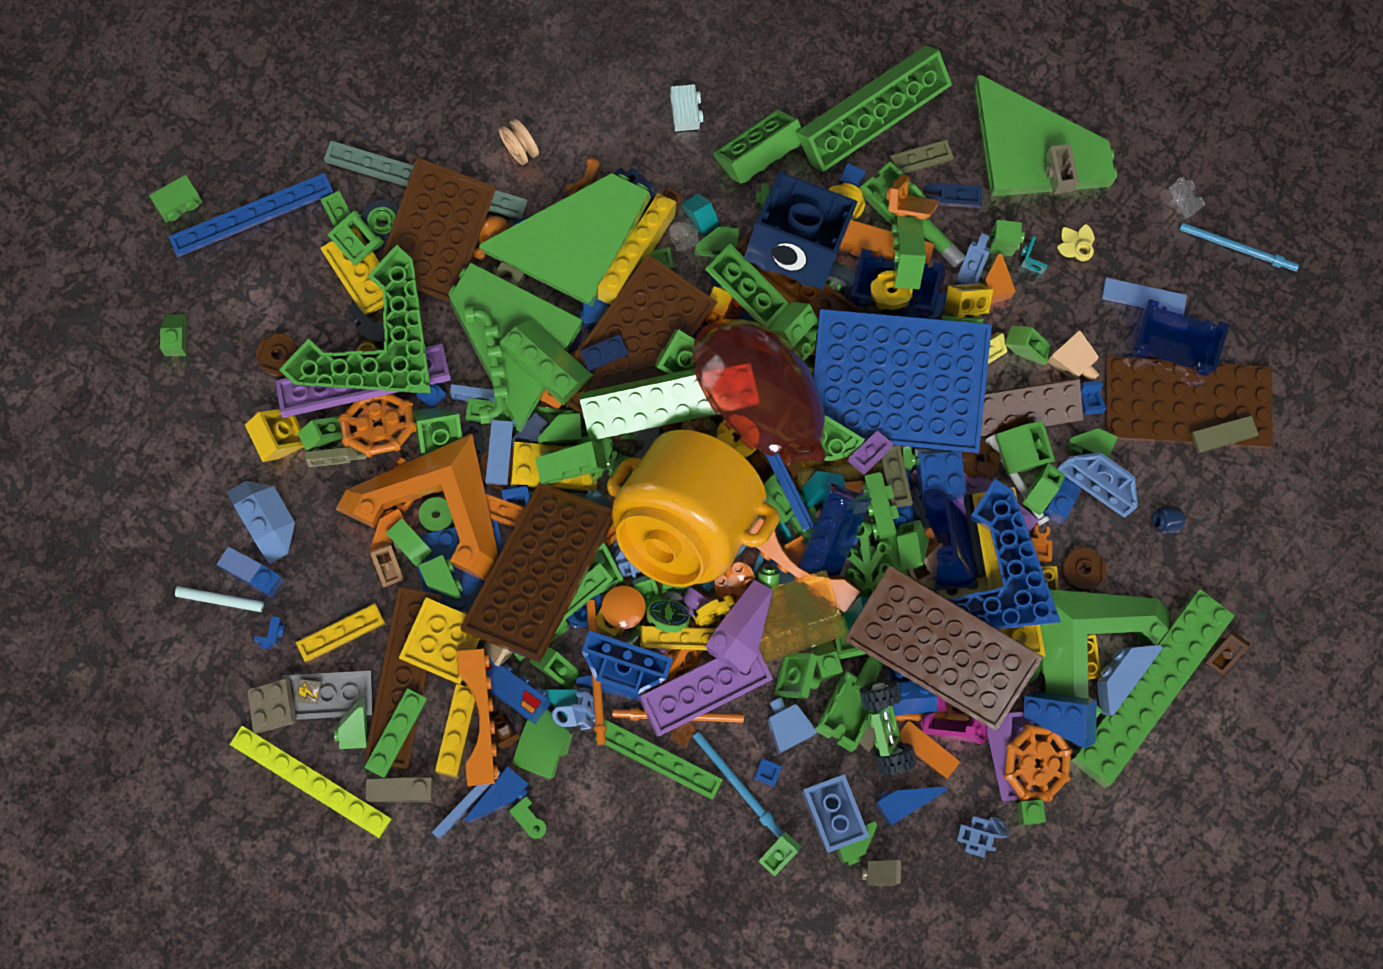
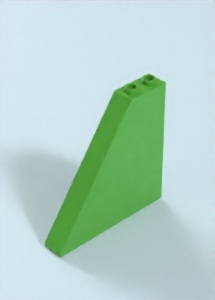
M982 75L977 76L974 88L991 197L1053 192L1050 178H1047L1046 175L1047 162L1045 156L1050 147L1071 144L1079 180L1075 190L1111 187L1117 178V169L1113 167L1114 151L1113 148H1110L1108 140Z
M611 173L481 243L479 248L483 253L593 307L598 298L599 283L632 234L651 196L646 186L640 183L635 185L629 182L630 179L622 174L616 176Z
M472 263L469 264L467 269L464 268L459 276L460 281L457 286H452L448 295L450 297V305L491 382L492 377L483 320L474 318V323H466L464 306H473V310H483L491 317L492 325H497L499 337L495 338V345H500V341L515 326L531 319L568 352L582 328V320ZM501 351L502 357L498 358V364L503 365L505 378H501V384L506 385L508 398H504V407L517 431L521 432L545 389Z

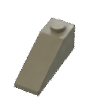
M366 779L365 802L433 803V779Z
M901 860L868 861L861 868V880H865V885L891 887L901 884Z

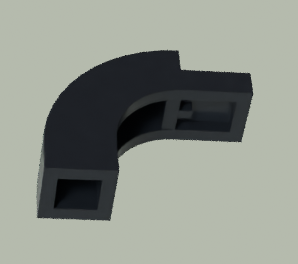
M353 303L348 308L350 314L348 318L357 327L355 329L357 335L365 342H370L377 347L384 348V324H377L371 321Z

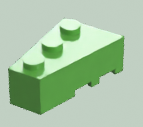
M897 216L896 224H892L891 236L893 237L892 249H894V288L920 289L926 259L922 219L915 217Z
M595 440L583 442L577 446H566L557 452L553 450L541 453L542 456L535 458L541 484H551L608 470L603 446L596 443Z

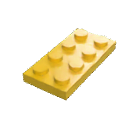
M357 227L353 228L352 231L366 246L367 242ZM333 241L320 248L357 307L366 316L384 307L383 290L368 277L371 271L379 264L373 252L360 264L354 266Z
M514 442L511 485L537 487L540 478L535 458L542 456L541 453L546 451H560L565 446ZM589 474L546 484L559 490L578 492L597 489V481L592 483Z

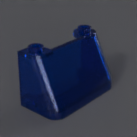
M861 250L851 292V299L855 302V305L860 307H867V305L877 307L870 294L871 283L880 273L894 271L893 261L885 260L881 255H879V258L872 256V250ZM934 262L933 267H929L925 263L920 289H913L912 298L907 307L895 310L917 314L918 317L925 319L933 316L946 275L945 264ZM889 288L888 292L894 293L897 291L893 290V288Z
M1151 299L1142 305L1133 345L1136 355L1141 357L1152 356L1196 370V373L1202 376H1208L1216 372L1230 324L1219 321L1217 325L1209 320L1203 322L1166 310L1167 307L1165 306L1159 308V302Z
M939 489L925 490L923 501L927 511L926 518H929L930 525L935 528V533L946 532L948 546L939 548L936 553L937 569L936 576L933 578L934 589L937 591L970 587L976 581L977 572L966 515L944 491Z

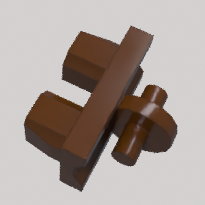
M499 709L489 713L490 721L494 720L495 734L492 735L500 749L510 747L516 740L520 739L506 713L502 715Z

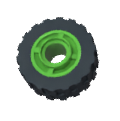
M381 199L366 205L360 215L376 236H380L384 241L380 248H384L399 207L394 202ZM381 221L387 222V225L385 226H379L377 224ZM361 232V235L363 236V238H365L366 242L369 243L370 241H369V240L367 239V237Z

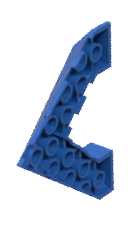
M994 479L971 517L973 521L991 531L1003 587L968 594L958 598H950L949 600L997 629L1061 623L1015 493L1011 488Z

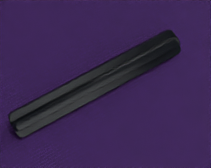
M971 494L964 497L976 576L984 578L987 576L978 525L971 517L975 510Z

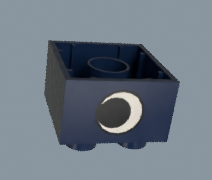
M779 171L755 223L744 260L756 264L762 270L775 271L793 278L801 285L814 286L823 290L858 201Z

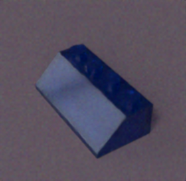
M831 483L800 556L798 567L818 575H840L872 498Z

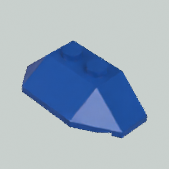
M588 631L582 649V654L596 681L635 694H640L665 681L673 658L592 631Z

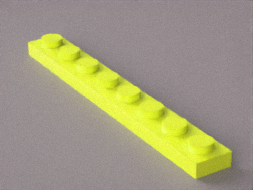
M241 726L229 744L378 838H381L392 820Z

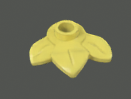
M1085 224L1079 232L1066 227L1062 229L1061 238L1063 243L1057 247L1059 252L1065 257H1075L1079 261L1089 260L1094 253L1092 243L1095 239L1091 228ZM1079 250H1085L1086 254L1080 253Z

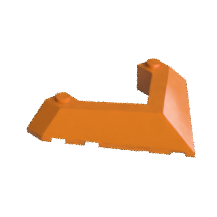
M472 434L347 489L336 507L337 511L375 528L385 509L403 502L422 498V496L433 492L443 491L460 540L450 560L452 566L486 581L499 557Z

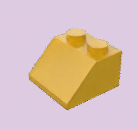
M280 409L258 412L245 424L262 462L277 460L304 448L298 435L301 427L295 415L282 418Z

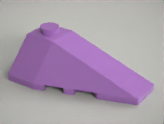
M755 580L751 583L705 647L709 654L747 675L759 654L760 641L764 633V624L773 594L772 589Z
M1010 710L997 731L987 726V735L1002 801L1018 800V794L1010 783L1004 779L1003 774L1005 773L1007 749L1005 747L1007 743L1010 744L1024 729L1026 724L1034 725V722L1024 718V710ZM1025 740L1018 748L1020 749L1027 742V740ZM1016 754L1014 768H1016V764L1018 765L1019 759L1016 758ZM1018 775L1016 778L1022 784V779Z

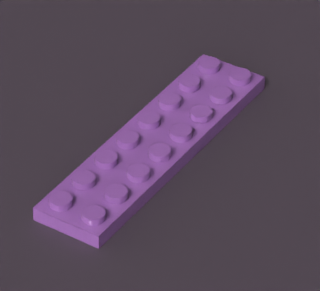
M443 344L425 347L430 385L450 381L451 378ZM288 378L276 380L282 418L398 392L295 385Z

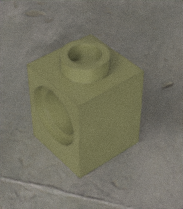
M501 262L499 267L496 266L492 271V274L499 278L505 275L511 276L512 279L507 282L519 288L525 280L524 272L504 262Z

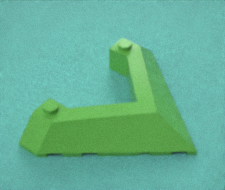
M396 245L368 275L383 290L384 350L325 353L308 339L279 369L295 385L431 394L413 259Z
M1050 590L1061 623L1040 625L1046 655L1041 661L1042 674H1045L1046 683L1044 691L1045 693L1091 699L1088 696L1087 634L1132 632L1142 644L1157 645L1169 631L1171 612L1157 598ZM1098 706L1096 710V718L1102 712V710Z

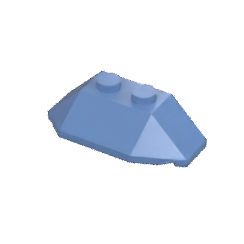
M1101 452L1069 456L1057 467L1058 470L1065 474V477L1124 518L1138 506L1135 476Z
M245 481L227 491L234 507L268 564L270 565L289 553L295 521L275 487Z
M1161 645L1123 647L1114 653L1112 662L1101 671V677L1097 681L1099 708L1102 710L1101 714L1109 716L1115 714L1163 649Z

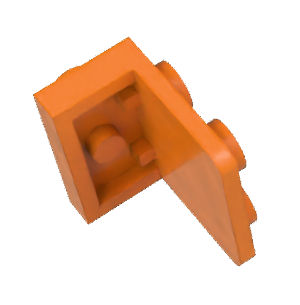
M901 175L887 191L889 212H893L897 216L911 215L917 219L929 218L939 206V201L909 196V176Z

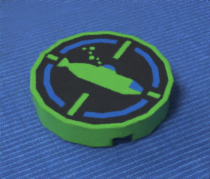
M672 600L652 602L646 614L650 624L652 622L656 625L655 628L665 632H679L682 628L686 629L691 616L689 610L684 605Z

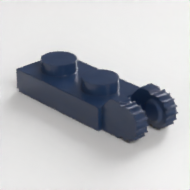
M945 183L941 185L927 184L924 186L925 192H940V196H926V198L938 200L941 206L981 208L982 206L981 186Z

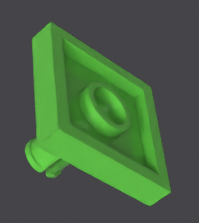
M784 653L774 695L786 698H808L810 688L816 689L820 684V678L813 675L818 656L811 653Z

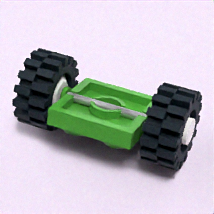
M886 679L884 681L879 680L876 683H869L870 685H864V687L860 688L859 692L863 708L865 710H874L870 716V724L875 730V745L879 749L874 754L878 772L885 775L892 773L893 775L897 772L903 773L904 770L909 771L910 768H914L917 765V760L912 744L905 743L903 745V743H899L901 737L893 707L902 701L899 683L897 680L891 679L888 681Z

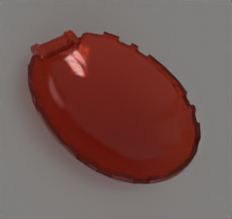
M723 319L705 326L698 333L693 344L694 353L692 361L696 363L694 372L705 398L716 414L720 413L726 420L724 425L728 430L733 428L741 436L739 440L751 450L757 448L769 456L779 453L786 465L793 464L796 461L807 460L823 462L826 458L825 450L822 447L825 430L823 402L814 378L792 345L772 329L748 319Z

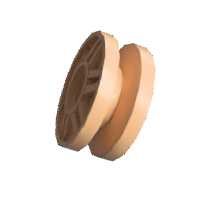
M515 118L510 121L512 132L506 126H503L499 129V134L514 159L519 164L524 165L528 162L526 153L535 158L539 155V151L527 129Z

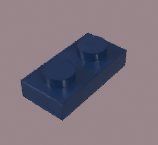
M620 334L580 351L589 372L628 356Z

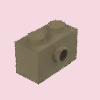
M1071 144L1050 147L1045 156L1047 162L1046 175L1047 178H1050L1053 194L1074 192L1079 180Z

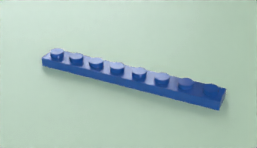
M325 173L168 237L177 257H180L333 194V190Z

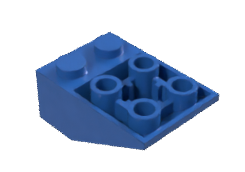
M887 666L889 680H897L902 696V701L893 706L895 715L937 712L938 696Z

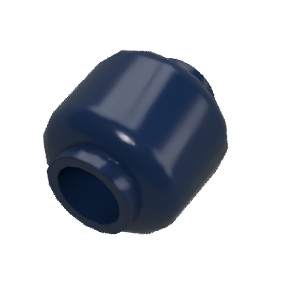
M1177 506L1159 507L1153 514L1152 523L1154 528L1161 534L1179 533L1186 523V517Z

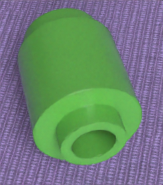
M765 566L762 570L758 571L757 582L773 590L772 600L779 593L780 573L775 570V567Z

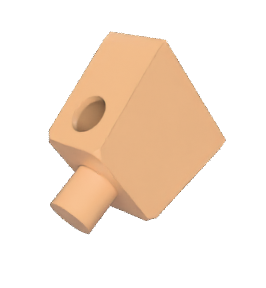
M1080 330L1048 360L1050 365L1069 379L1079 378L1083 375L1088 381H1094L1100 375L1092 367L1099 357Z

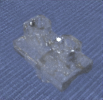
M1182 177L1168 188L1173 197L1169 202L1170 206L1177 205L1185 219L1192 217L1205 205L1202 197L1195 198L1193 194L1195 185L1192 180H1185Z

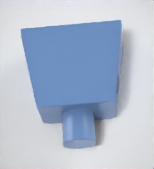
M778 698L770 703L775 715L771 716L767 721L778 754L818 733L796 704L787 708L782 698Z

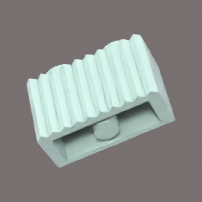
M694 84L672 86L670 97L675 131L699 129L700 123L703 122V112L698 110V104L701 103L700 91H696Z

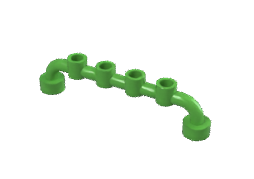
M464 306L466 323H474V318H480L484 323L496 403L492 410H488L487 406L479 407L481 424L490 423L489 419L501 414L504 408V398H508L507 387L501 384V378H505L504 367L498 364V358L502 357L500 345H495V338L499 337L497 325H492L491 317L485 311L473 310V306Z

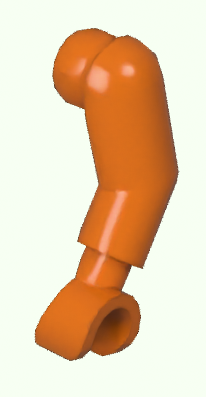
M589 158L586 162L587 169L585 175L577 180V183L565 186L564 189L566 191H571L568 193L569 195L576 193L590 182H595L601 167L598 160Z

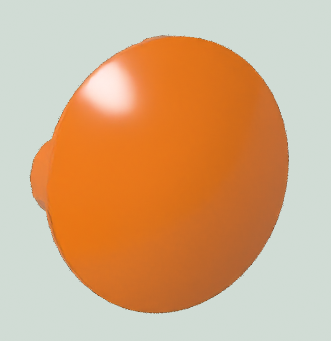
M733 561L729 569L721 577L713 580V588L721 600L725 601L724 596H731L733 601L737 603L755 580V576L747 564L741 561Z
M618 586L611 589L605 595L602 602L604 619L611 626L618 629L634 628L644 617V598L636 589L629 586Z

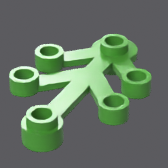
M856 521L852 531L855 537L860 538L863 560L858 556V551L855 547H846L844 549V558L850 560L857 567L849 568L846 571V578L861 589V597L869 598L884 575L886 567H889V565L894 566L892 563H883L880 566V573L874 580L873 573L884 555L891 553L892 545L888 541L880 542L877 545V551L871 558L869 535L872 533V526L867 521ZM859 570L865 574V581L860 577Z

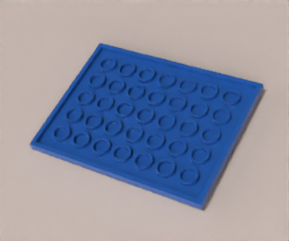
M820 309L811 407L864 438V442L876 431H879L893 445L979 453L992 324Z

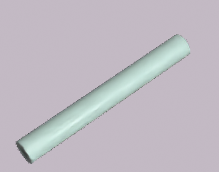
M177 586L175 591V597L262 612L264 608V602L181 586Z

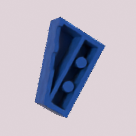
M1038 691L1024 696V718L1083 748L1096 743L1097 700Z

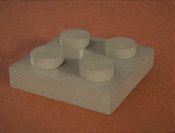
M283 679L247 690L253 733L259 734L296 723L290 680Z

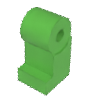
M525 797L509 812L531 838L540 839L546 833V825L528 809L532 803Z

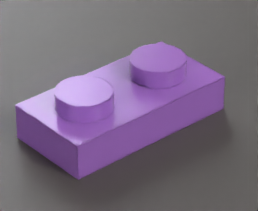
M876 431L849 457L848 462L865 475L893 448V443L879 431Z

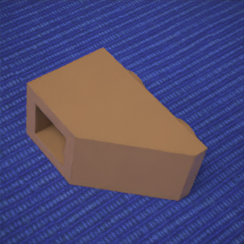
M941 541L927 548L922 566L915 569H907L910 577L923 583L935 577L950 561Z

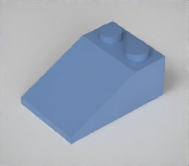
M845 774L803 789V799L827 853L869 838Z

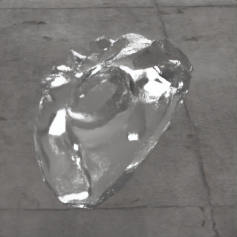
M677 222L669 227V236L677 251L685 252L686 248L691 249V246H695L699 241L697 237L699 228L692 224Z

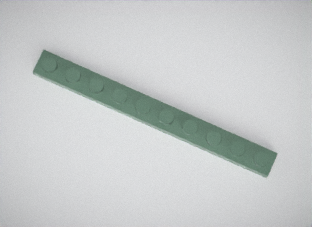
M330 141L324 157L326 163L406 187L414 165L334 141ZM495 190L488 211L519 220L524 217L528 200Z

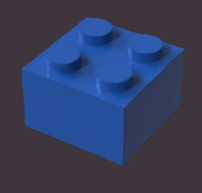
M962 451L918 455L916 458L917 482L923 501L953 500L964 497L966 486Z

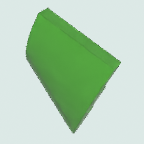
M547 709L535 725L527 720L512 765L549 779L554 778L559 757L568 754L573 733L567 727L557 725L552 718L551 712Z

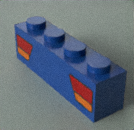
M489 657V667H485L486 676H490L491 689L487 690L535 725L551 704L547 699L548 694L539 687L535 690L529 686L531 682L524 676L520 675L518 678L513 674L514 670L506 663L497 666Z

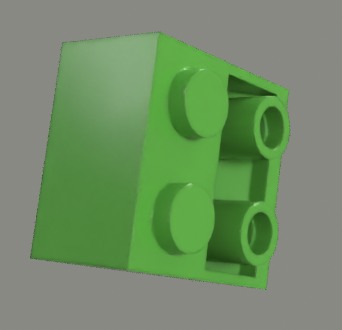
M791 302L767 328V331L778 348L796 362L802 364L817 347L819 321L810 304Z
M1043 421L1025 424L995 435L1007 475L1042 468L1048 463L1055 461Z

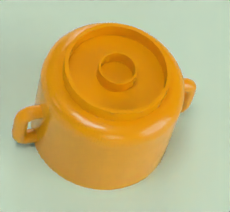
M674 430L660 435L655 439L642 459L628 458L623 460L607 483L608 492L611 496L615 497L612 506V519L617 542L622 553L640 572L655 581L670 586L686 587L718 579L729 569L743 545L758 547L765 544L780 520L777 509L766 503L764 485L752 465L726 443L696 431ZM630 471H633L632 474L630 475V477L627 479V481H626L625 484L623 485V487L620 486V485L622 484V482L625 480V478L627 477V475L629 474V472H630ZM761 516L766 517L758 532L755 534L751 533Z

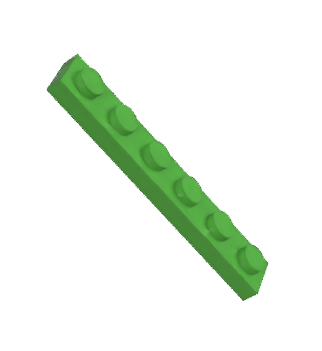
M604 720V726H607V731H605L606 746L713 800L723 779Z

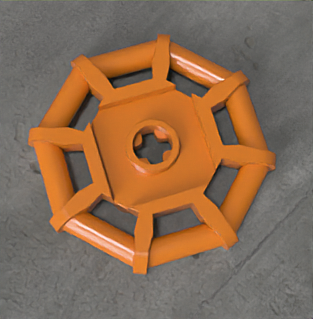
M394 394L353 402L338 419L343 435L342 443L366 454V457L401 450L402 444L412 432L417 430L412 402L410 400L406 401ZM389 402H391L399 407L397 409H393L389 407L388 404ZM359 408H361L362 412L358 415V417H353V415L359 410ZM405 415L406 422L400 423L399 417ZM376 422H382L383 424L381 426L377 425L376 427H374V424ZM350 426H356L357 432L351 434ZM399 431H402L399 434V436L395 439L394 437L399 433ZM359 440H363V441L367 442L368 444L365 445V444L359 442ZM380 441H384L386 443L378 445Z
M1029 723L1024 726V729L1010 744L1007 743L1005 747L1007 749L1006 766L1003 777L1018 794L1019 800H1043L1048 803L1052 801V797L1066 782H1070V760L1073 750L1072 747L1068 746L1063 737L1042 726ZM1035 735H1043L1042 741H1036ZM1025 740H1027V742L1019 749L1018 747H1019ZM1054 740L1060 749L1054 750L1050 744L1051 741ZM1015 754L1017 755L1016 758L1019 759L1018 765L1016 764V768H1014ZM1059 757H1062L1061 772L1057 771L1060 768ZM1036 758H1037V759H1040V765H1039V767H1035V765H1036L1035 759H1036ZM1018 775L1024 782L1022 785L1016 778ZM1053 777L1058 778V779L1048 788L1047 783H1048ZM1032 785L1039 786L1040 792H1031Z

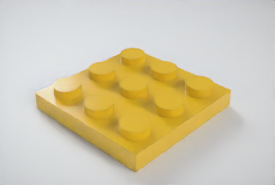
M426 597L399 659L460 685L462 679L458 675L456 652L475 650L480 639L461 631L460 627L467 616L466 614Z

